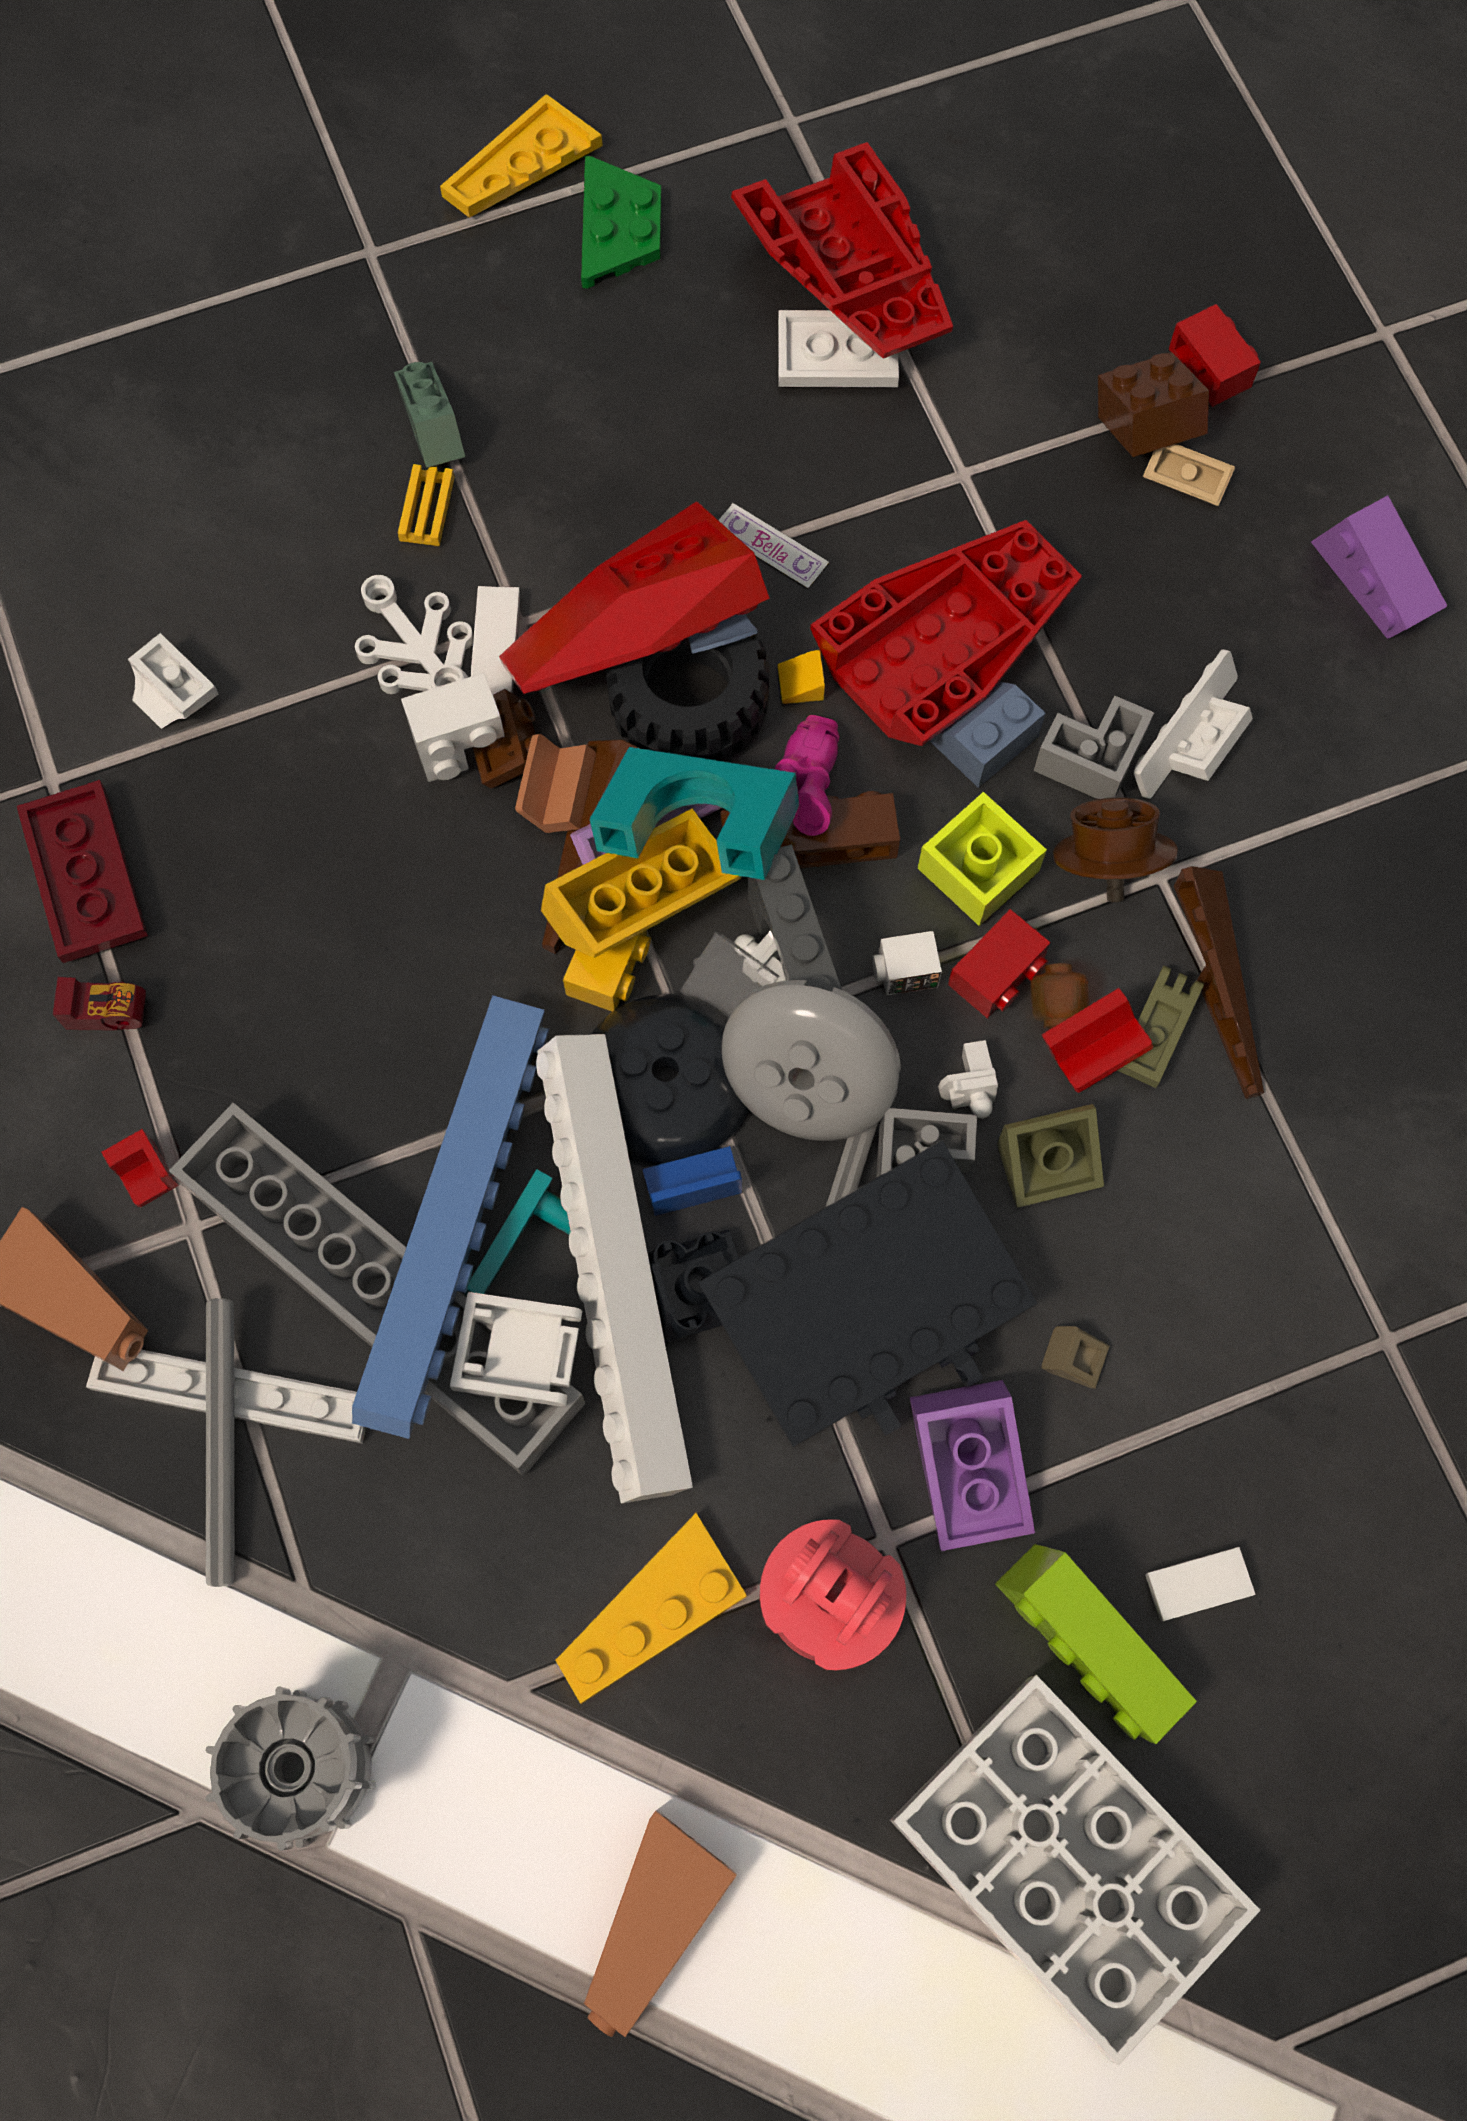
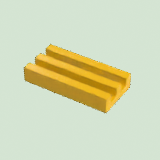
M413 464L398 529L399 541L440 546L455 478L453 469L445 468L444 472H438L437 467L431 466L428 470H422L421 465ZM424 481L425 487L415 532L413 533L411 532L421 483ZM435 483H440L441 488L431 534H425Z

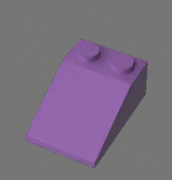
M1003 1380L972 1385L968 1388L962 1387L910 1397L917 1441L940 1550L945 1551L1034 1534L1035 1529L1012 1397Z

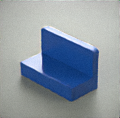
M730 1146L643 1169L654 1216L742 1193L741 1173L737 1171Z

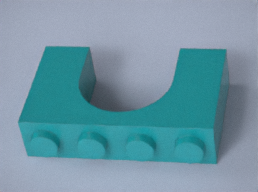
M629 747L590 817L596 849L599 852L639 858L655 825L663 816L682 806L711 804L722 807L730 812L716 840L722 873L765 880L771 868L774 855L778 853L799 808L796 774L787 771Z

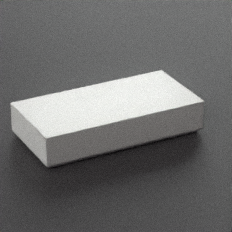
M1240 1547L1145 1574L1160 1622L1256 1595Z

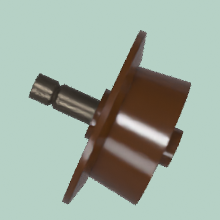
M1103 798L1083 803L1072 810L1070 817L1073 835L1063 839L1055 846L1053 858L1060 868L1072 874L1088 878L1106 879L1107 900L1110 902H1121L1124 900V879L1142 877L1166 869L1177 859L1178 848L1173 840L1157 833L1160 811L1155 805L1133 798Z

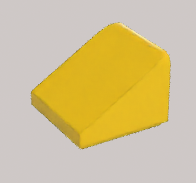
M820 650L810 651L777 664L782 704L824 700L825 684Z

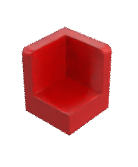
M143 1129L101 1152L109 1167L120 1177L137 1207H143L179 1186L174 1176L169 1172L170 1169L156 1144Z

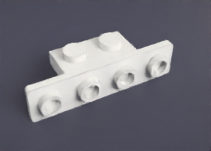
M1222 649L1214 661L1206 666L1200 680L1192 691L1184 696L1180 707L1168 724H1165L1160 729L1157 739L1149 750L1138 759L1134 769V776L1142 797L1151 799L1171 770L1209 781L1253 719L1250 707L1223 700L1238 677L1231 651Z

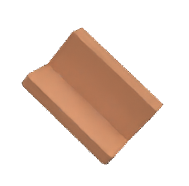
M542 734L532 735L515 806L516 811L545 833L580 829L597 752L587 744L559 748Z

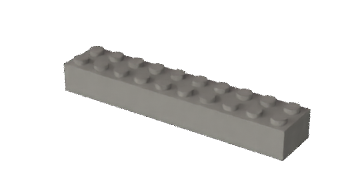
M232 1103L173 1165L169 1172L184 1188L368 1345L373 1347L406 1247L235 1103ZM457 1291L453 1306L460 1308L455 1329L452 1336L443 1334L438 1349L446 1352L438 1380L429 1378L425 1393L431 1396L436 1403L524 1477L585 1405L584 1398L572 1385L569 1387L551 1386V1392L563 1393L568 1396L566 1406L564 1407L453 1391L450 1383L467 1299L462 1293ZM475 1322L468 1363L482 1365L485 1369L493 1324Z

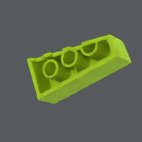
M1034 1544L995 1583L1015 1605L1014 1607L1032 1627L1037 1628L1049 1641L1047 1644L1055 1655L1066 1665L1069 1666L1071 1664L1083 1677L1080 1682L1085 1689L1099 1702L1102 1703L1105 1700L1117 1713L1113 1720L1133 1740L1139 1736L1157 1744L1197 1702L1066 1552Z

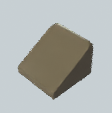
M1057 1326L1053 1330L1041 1368L1067 1380L1096 1389L1110 1345L1076 1326Z

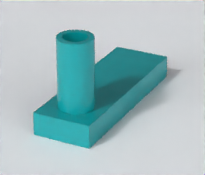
M536 1169L472 1276L464 1295L467 1296L468 1292L480 1294L488 1292L533 1214L563 1232L570 1234L567 1211L562 1207L561 1198L548 1191L553 1178Z

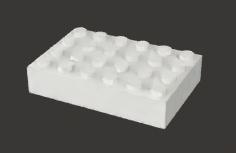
M1037 1675L1028 1677L890 1819L894 1826L1100 2052L1117 2067L1260 1911L1250 1898Z

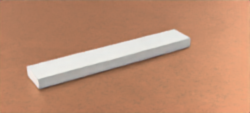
M141 1350L138 1356L127 1364L124 1371H121L97 1357L94 1358L86 1385L90 1390L206 1413V1362ZM234 1368L235 1419L363 1443L366 1427L352 1424V1405L357 1392Z

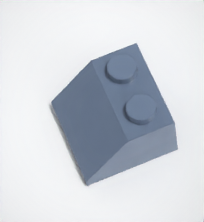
M999 682L983 702L932 738L930 742L979 788L1039 737L1046 713L1016 685Z

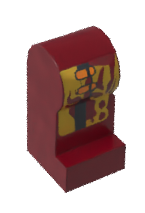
M58 977L53 1016L66 1030L118 1031V1029H137L143 1025L146 990L131 983L79 982L76 978Z

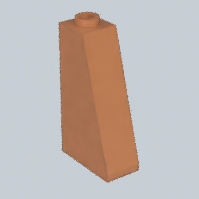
M24 1207L20 1209L0 1240V1306L124 1371L127 1364L140 1353L148 1329L49 1224Z
M658 1810L653 1813L648 1821L584 2002L592 2010L587 2018L610 2037L614 2035L616 2030L624 2037L627 2036L737 1876L733 1869Z

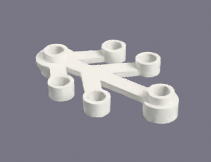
M374 575L364 581L361 593L366 607L373 612L382 613L405 644L382 641L372 635H364L358 638L355 643L358 659L364 664H374L380 658L418 663L428 673L405 672L395 665H386L379 670L377 675L380 687L385 693L396 694L403 688L427 691L468 677L461 669L465 650L472 646L474 640L472 628L468 623L458 621L449 626L447 635L450 645L444 664L435 654L442 620H445L451 613L449 599L444 593L433 592L425 598L426 615L420 635L395 603L397 600L393 582L388 577ZM377 596H386L382 600H374ZM436 603L444 604V607L439 610L431 609ZM460 632L467 634V636L461 640L454 638V636ZM367 646L375 647L370 653L362 652ZM389 676L398 677L393 683L384 682Z

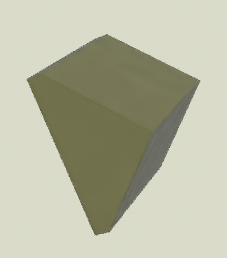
M1093 1104L1004 1125L997 1146L1017 1208L1104 1187L1097 1114Z

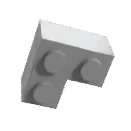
M1114 696L1098 730L1057 713L1040 747L1034 771L1096 799L1115 798L1146 735L1154 712Z
M889 1108L880 1120L876 1178L940 1140H943L960 1171L967 1173L975 1161L977 1115Z

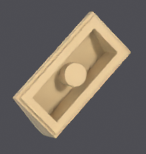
M1173 444L1153 451L1143 477L1219 506L1235 466L1178 444Z

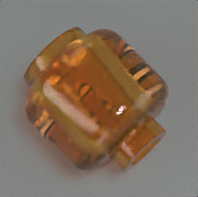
M1072 964L1046 965L1045 973L1037 975L1031 980L1032 1015L1035 1020L1044 1022V1029H1051L1088 1007L1087 977L1084 974L1072 972Z

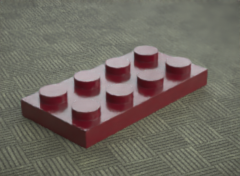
M101 780L16 806L57 957L62 963L148 936L106 789Z

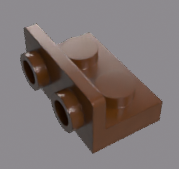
M506 689L493 694L501 717L504 737L496 739L495 742L485 747H473L482 784L491 789L524 772L532 735H536L532 723L535 721V714L527 700L519 698Z

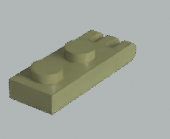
M1164 965L1138 1018L1139 1024L1153 1043V1049L1117 1070L1154 1088L1158 1086L1204 986V983L1196 980L1192 984L1189 994L1182 992L1188 976L1179 973L1173 987L1165 984L1171 975V968Z

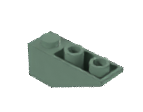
M413 362L406 365L403 370L394 372L426 468L465 457L453 409L433 363Z

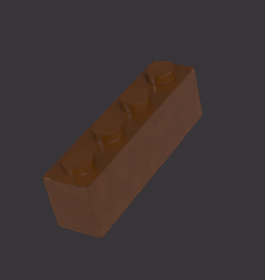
M868 791L859 794L857 797L841 799L836 796H827L832 807V819L828 829L816 836L806 835L800 832L792 821L780 846L781 848L792 844L800 868L897 858L900 835L893 793L881 794L877 791ZM727 810L721 811V830L730 814Z

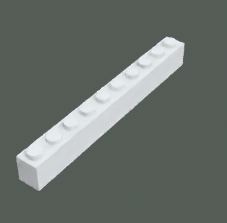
M605 1034L555 1036L537 1051L536 1069L538 1076L543 1079L546 1096L544 1112L547 1121L551 1123L553 1133L552 1156L555 1165L559 1167L562 1182L561 1204L563 1209L567 1211L570 1225L569 1248L577 1263L579 1274L577 1292L580 1300L584 1303L586 1312V1340L594 1355L596 1366L594 1384L603 1404L605 1415L603 1433L611 1447L613 1485L619 1491L621 1503L671 1496L693 1488L606 1037Z

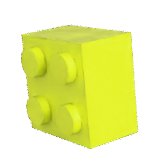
M982 792L922 846L918 869L980 926L1040 871L1047 849L986 793Z

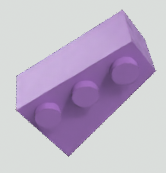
M1388 495L1347 517L1311 541L1387 639L1447 607L1444 598Z

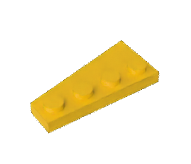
M546 94L440 186L442 197L470 218L602 147V134Z
M697 1513L686 1522L555 1660L580 1704H583L747 1598L746 1593Z

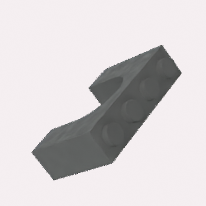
M792 844L781 847L778 853L774 855L771 868L765 880L748 877V902L760 937L766 936L771 931L779 953L785 980H807V986L818 987L831 992L834 987L842 990Z

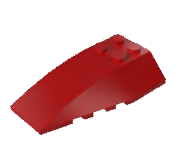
M868 142L835 153L830 178L784 195L777 196L767 179L732 191V200L769 255L822 302L862 342L883 359L952 332L953 324L939 285L934 284L931 276V263L928 255L924 256L919 243L921 238L917 225L911 221L908 200Z

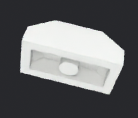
M161 633L128 658L135 675V691L132 700L161 729L177 719H186L218 695L216 687Z

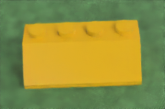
M690 809L655 827L639 858L605 853L547 883L544 889L541 912L565 945L596 958L740 880L741 876L722 873L717 841L695 811Z

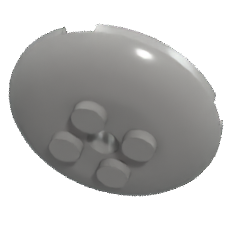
M807 980L774 982L753 991L734 1009L726 1023L722 1037L724 1070L732 1089L741 1102L755 1116L771 1127L788 1135L807 1140L834 1141L846 1139L866 1131L879 1122L894 1102L898 1092L899 1073L901 1070L900 1057L895 1041L882 1020L867 1005L849 993L836 987L831 992L818 987L807 986Z

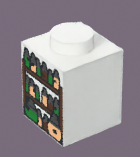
M933 931L883 938L880 941L878 955L872 956L876 982L883 981L886 995L938 988L942 970Z

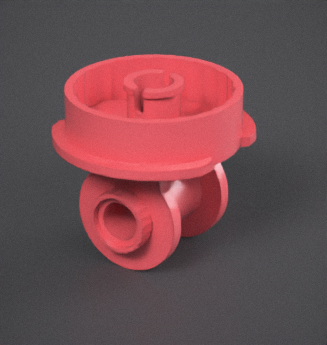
M820 1520L795 1529L774 1548L761 1576L760 1607L766 1626L774 1634H779L781 1639L793 1651L815 1661L816 1665L825 1670H847L874 1659L896 1636L903 1621L906 1608L905 1579L900 1564L891 1555L882 1556L868 1541L852 1534L850 1525L841 1520Z

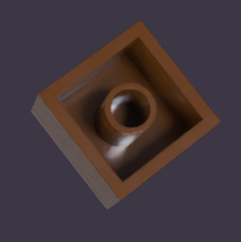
M1172 352L1157 354L1151 359L1132 365H1121L1113 371L1098 375V418L1132 457L1208 434L1209 390Z

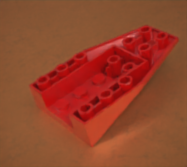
M696 501L597 566L508 647L499 658L523 694L531 691H540L548 686L648 656L658 651L672 650L680 644L681 640L696 633L712 631L719 625V622L734 615L750 613L757 608L759 603L770 598L755 553Z

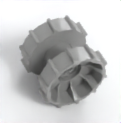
M278 1686L275 1689V1695L258 1699L248 1706L234 1705L232 1707L235 1715L223 1728L215 1746H207L205 1751L212 1755L210 1766L212 1793L206 1796V1801L216 1802L224 1818L236 1829L233 1834L234 1839L252 1837L259 1841L276 1842L278 1849L283 1851L291 1849L294 1840L296 1847H307L310 1845V1838L327 1834L337 1827L339 1829H349L352 1826L349 1818L360 1806L367 1789H374L376 1787V1782L370 1780L372 1760L369 1744L374 1743L375 1737L365 1735L359 1723L346 1711L349 1706L348 1702L338 1700L333 1704L331 1698L311 1699L307 1696V1692L295 1690L293 1695H291L289 1688ZM297 1753L303 1759L304 1772L298 1781L291 1783L284 1778L282 1765L290 1754Z

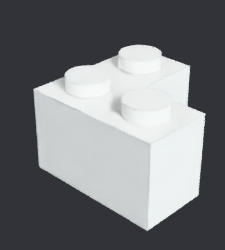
M484 672L401 699L428 782L437 779L449 780L456 777L461 771L468 770L464 749L485 747L495 742L496 739L504 737L501 717Z

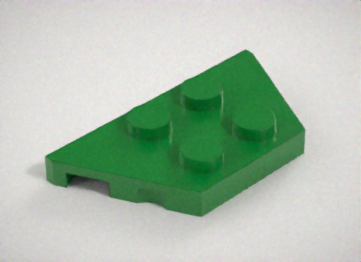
M585 156L581 281L582 288L587 289L595 286L594 279L611 272H614L615 276L618 277L630 272L636 266H645L657 261L661 256V185L592 156Z

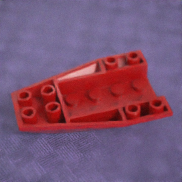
M1024 520L874 579L813 622L810 629L833 679L889 738L923 746L989 696L1080 582L1082 575L1027 520Z

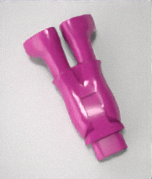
M809 715L805 721L797 725L796 731L787 742L783 759L775 766V770L796 774L799 808L794 816L793 824L800 832L811 836L825 832L832 819V807L825 794V790L830 784L829 773L837 759L838 742L840 739L837 731L838 724L832 719L817 715Z

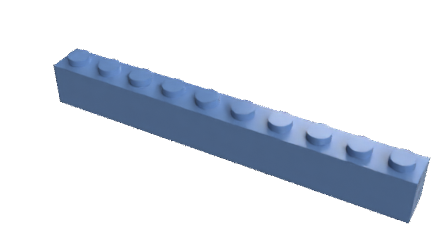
M492 995L352 1405V1424L410 1439L414 1423L423 1425L431 1401V1396L424 1394L429 1378L435 1380L439 1378L446 1352L438 1349L443 1334L452 1336L460 1308L454 1307L453 1303L457 1291L463 1293L467 1291L473 1265L466 1263L471 1249L480 1250L487 1226L486 1223L480 1222L484 1208L492 1210L500 1186V1183L493 1181L497 1168L505 1170L507 1167L513 1143L506 1142L510 1129L517 1131L519 1129L525 1104L518 1102L522 1090L530 1092L537 1069L535 1065H531L534 1053L538 1054L537 1051L547 1042L549 1029L542 1027L544 1009Z

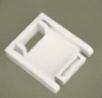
M468 1292L450 1383L451 1389L453 1391L526 1402L566 1406L568 1396L563 1393L551 1392L550 1389L551 1386H570L579 1328L562 1326V1321H581L582 1310L569 1306ZM475 1322L493 1324L485 1369L482 1365L468 1363Z

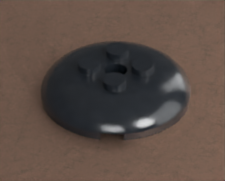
M658 994L646 996L615 1009L591 1033V1035L605 1034L629 1159L637 1162L642 1160L663 1164L717 1150L737 1133L745 1121L749 1109L741 1102L732 1089L722 1060V1037L729 1018L715 1007L701 1000L683 995ZM658 1068H671L678 1072L677 1076L669 1082H662L654 1077Z

